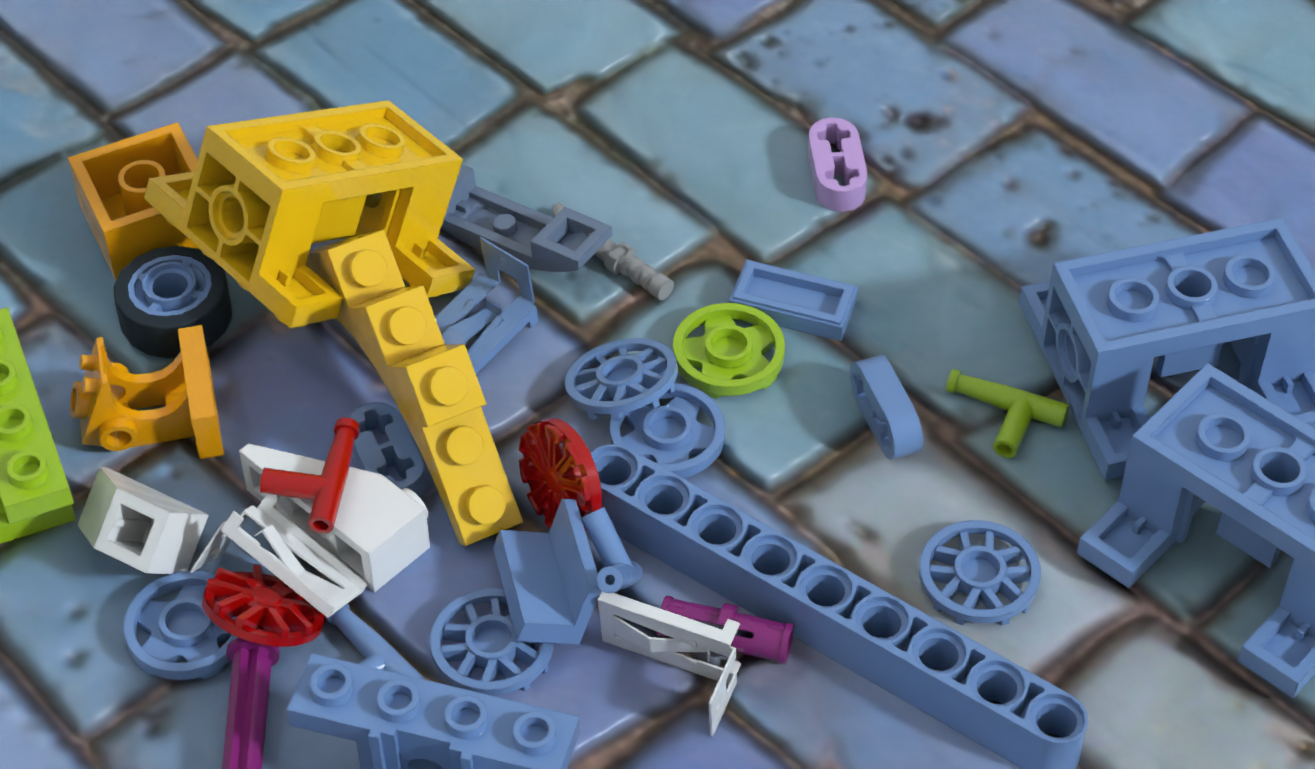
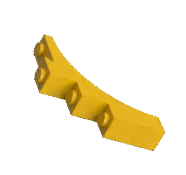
M385 230L350 236L309 251L306 266L343 297L338 317L335 319L357 341L393 397L433 478L459 544L467 546L499 533L500 530H506L523 523L481 406L487 403L465 344L444 343L424 286L405 287Z

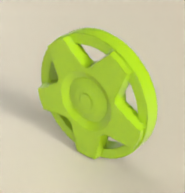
M719 303L694 311L679 324L673 338V353L680 375L688 383L709 397L719 399L721 396L744 395L759 389L765 390L777 379V375L783 366L785 339L778 324L766 313L744 304ZM732 319L746 321L754 326L742 328L737 326ZM705 324V334L703 336L687 338L693 330ZM774 347L775 353L769 362L763 354ZM694 367L702 369V372H699Z

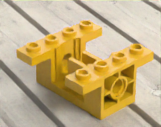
M389 100L206 126L195 171L149 178L144 199L161 213L169 224L178 228L201 249L204 255L213 259L243 289L249 291L273 312L280 322L286 324L289 328L304 327L308 324L335 319L338 317L343 297L306 266L311 245L314 243L384 229L402 278L409 283V286L423 285L428 298L463 290L472 281L475 268L438 239L463 158Z

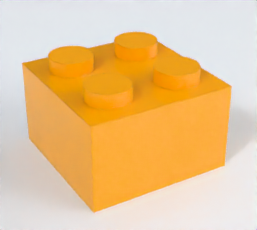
M178 122L68 157L80 208L115 281L121 270L135 257L153 249L184 246L201 250L178 228L169 224L165 217L144 199L149 178L195 171L198 159Z

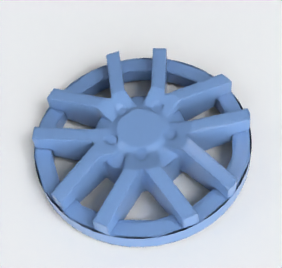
M645 338L616 340L600 345L578 358L566 374L565 388L570 403H573L581 410L587 411L589 419L595 420L600 414H611L612 420L617 421L622 418L624 412L643 406L655 409L660 405L658 398L665 393L673 394L675 391L674 382L678 374V365L673 351L661 342ZM628 351H641L635 355L627 354ZM620 353V356H616L608 360L605 359V357ZM594 363L597 366L596 368L586 369Z
M969 520L951 524L935 533L928 540L921 553L919 579L926 595L934 603L933 608L938 613L942 610L955 617L956 623L962 626L966 621L974 623L999 622L1001 625L1009 624L1010 618L1021 612H1028L1030 603L1035 598L1039 589L1041 567L1035 550L1019 533L995 522ZM968 534L984 535V546H971ZM958 537L960 550L942 545L952 538ZM994 537L1010 543L1013 547L998 551L994 550ZM933 559L954 567L930 565V561ZM1025 559L1027 564L1025 566L1006 567V565ZM933 581L945 583L947 585L940 592ZM1029 581L1024 593L1015 585L1016 583ZM960 592L968 596L963 605L952 601ZM996 594H1003L1012 603L1004 606ZM979 601H982L987 609H975Z
M503 588L479 589L456 598L437 616L430 634L431 655L439 673L454 687L487 695L505 694L520 688L526 691L532 688L531 682L542 672L546 673L548 671V663L553 653L554 643H543L542 649L538 653L529 647V645L536 642L517 641L510 614L505 617L501 616L499 602L507 604ZM490 602L492 615L478 618L474 605ZM464 610L469 624H449L459 612ZM442 639L465 642L441 646ZM518 658L531 666L522 671L512 661ZM463 661L457 671L448 662ZM478 666L485 668L481 681L469 678L473 670ZM498 671L508 677V679L494 681Z

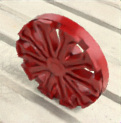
M547 418L527 426L528 431L521 435L519 451L523 454V458L519 460L520 476L523 483L529 484L531 492L527 494V497L538 516L541 514L545 516L544 524L549 529L551 528L562 499H575L581 518L601 509L602 491L598 471L588 447L574 428L558 418Z

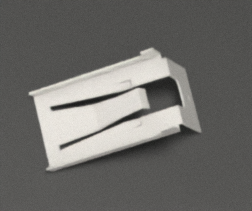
M266 494L257 508L252 505L245 509L241 516L233 511L228 520L219 526L190 571L193 573L224 554L233 540L327 618L363 593L369 584L274 506L280 496ZM248 516L263 528L254 536L262 532L279 559L261 547V544L241 528ZM292 552L340 587L306 571Z
M602 591L598 598V609L603 642L718 681L708 703L710 737L713 738L736 686L737 673L741 666L740 662L735 661L736 648L731 646L740 623L727 619L722 630L615 593H605ZM617 616L675 639L649 637ZM710 651L729 658L725 667L721 668L676 652H707L708 662Z

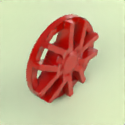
M253 564L252 572H232L224 568H218L215 578H208L202 596V607L206 615L217 626L238 638L261 645L291 647L309 643L320 635L325 621V615L281 579L263 574L262 566L259 564Z

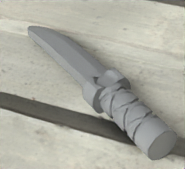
M560 203L553 205L552 211L554 217L565 206H563ZM608 239L594 254L604 261V267L616 276L621 273L627 278H631V281L641 285L643 289L661 301L668 298L674 289V281L659 271H655L656 269L649 264H645L643 260L636 256L635 250L624 242L617 245Z

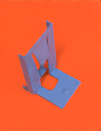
M480 237L486 275L480 273L435 316L445 344H466L471 337L489 325L467 351L476 374L528 323L529 327L532 328L539 321L537 308L533 305L535 300L529 266ZM499 270L517 281L520 295L502 313V308L486 300V307L460 321L501 282Z

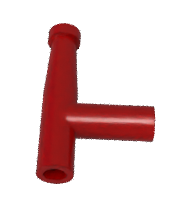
M347 417L339 418L336 421L334 427L335 437L321 475L264 468L260 480V493L314 500L308 526L318 533H330L335 525L349 472L354 440L359 436L360 424L356 420Z

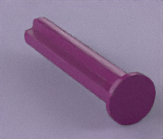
M236 638L227 645L226 657L232 663L222 769H262L271 667L278 663L280 649L279 647L261 645Z

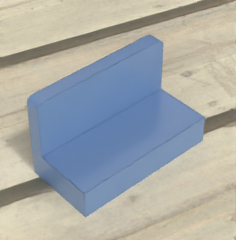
M562 499L549 533L500 530L493 547L518 642L579 645L601 593L596 582L597 569L575 499Z

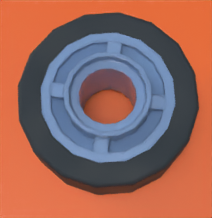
M170 246L156 248L137 256L121 270L114 285V300L122 333L131 346L151 356L177 357L181 352L178 329L202 325L206 347L208 348L226 332L232 318L231 300L225 270L197 248Z

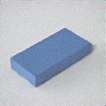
M746 259L729 298V303L754 307L770 316L780 327L842 341L857 302L858 286Z

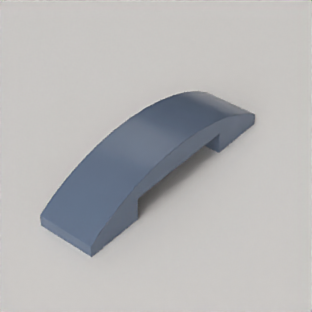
M463 164L461 165L441 227L442 230L480 251H482L480 237L526 263L530 269L549 272L579 270L613 235L612 226L564 207L552 218L476 186L473 168Z

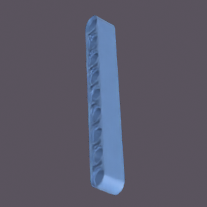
M607 444L597 447L590 452L600 479L602 508L605 507L618 536L758 617L781 623L789 622L795 624L794 638L1022 769L1077 768L1088 726V714L1083 704L1071 694L632 449L619 444ZM930 668H938L943 671H935ZM988 701H997L1002 704H993ZM1046 734H1055L1060 736L1061 738H1053Z

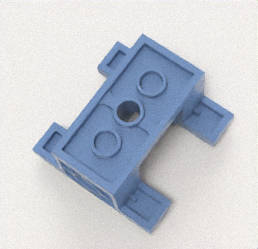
M1283 218L1053 263L1050 281L1021 287L1019 297L1021 309L1067 403L1070 405L1069 408L1105 481L1124 476L1132 435L1150 419L1144 408V401L1154 357H1158L1156 370L1161 378L1199 370L1207 363L1217 366L1222 345L1229 342L1241 363L1238 382L1315 428V271Z
M1207 363L1132 435L1118 501L1080 537L1077 554L1130 588L1175 541L1182 544L1187 539L1193 514L1207 502L1221 511L1216 534L1262 564L1271 568L1277 562L1280 550L1293 557L1294 559L1278 608L1242 645L1238 662L1294 699L1315 675V428Z
M311 653L287 707L290 726L356 741L361 769H567L580 734V716Z

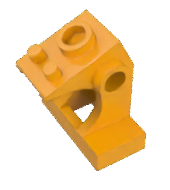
M202 325L178 329L181 352L164 369L145 374H131L126 366L120 363H111L107 356L103 337L96 338L91 355H80L79 369L86 370L82 381H74L70 395V415L72 418L80 419L82 444L102 446L111 451H123L132 447L195 437L199 459L224 455L210 361ZM166 404L165 407L155 410H136Z

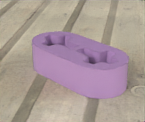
M830 117L817 121L809 130L808 161L815 196L822 206L832 211L846 212L854 210L864 202L867 184V168L859 133L852 123L841 118ZM830 143L836 144L840 152L832 153ZM834 176H843L844 186H840L838 181L834 179Z

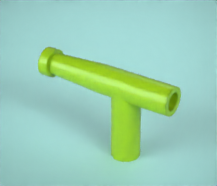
M954 368L949 375L946 385L947 392L953 394L959 392L1008 411L993 444V450L1004 458H1012L1016 455L1031 419L1063 428L1070 407L1069 404L1012 386L964 375L962 371Z

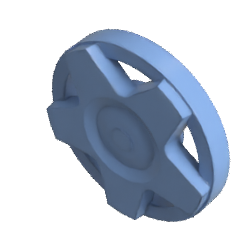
M674 383L675 391L673 394L665 393L658 398L673 399L665 406H659L655 409L643 406L624 412L622 418L617 421H613L611 417V444L628 447L687 480V477L696 475L708 468L721 454L724 445L725 421L719 406L704 392L685 384ZM700 409L707 414L714 427L697 421ZM625 419L633 431L621 438L620 428Z
M182 571L169 574L147 585L132 600L124 618V636L129 653L144 672L150 676L155 675L172 680H188L199 677L204 680L222 672L223 667L230 662L226 657L227 645L238 637L217 626L206 615L202 607V596L208 578H215V574L204 571H195L193 573ZM181 589L176 599L171 602L156 600L169 592ZM137 626L151 635L142 647L136 639ZM228 639L227 642L219 649L218 644L221 641Z

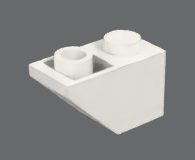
M99 467L77 526L94 549L144 573L173 574L188 570L209 515L107 467Z

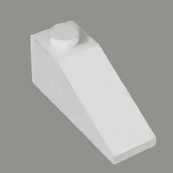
M249 443L239 450L246 489L261 502L266 494L260 493V480L264 468L321 475L325 461ZM349 467L335 525L330 533H318L308 526L314 500L280 496L274 506L369 583L367 587L374 593L430 548L427 524L428 510L424 502L415 492L408 488L401 490L382 474Z

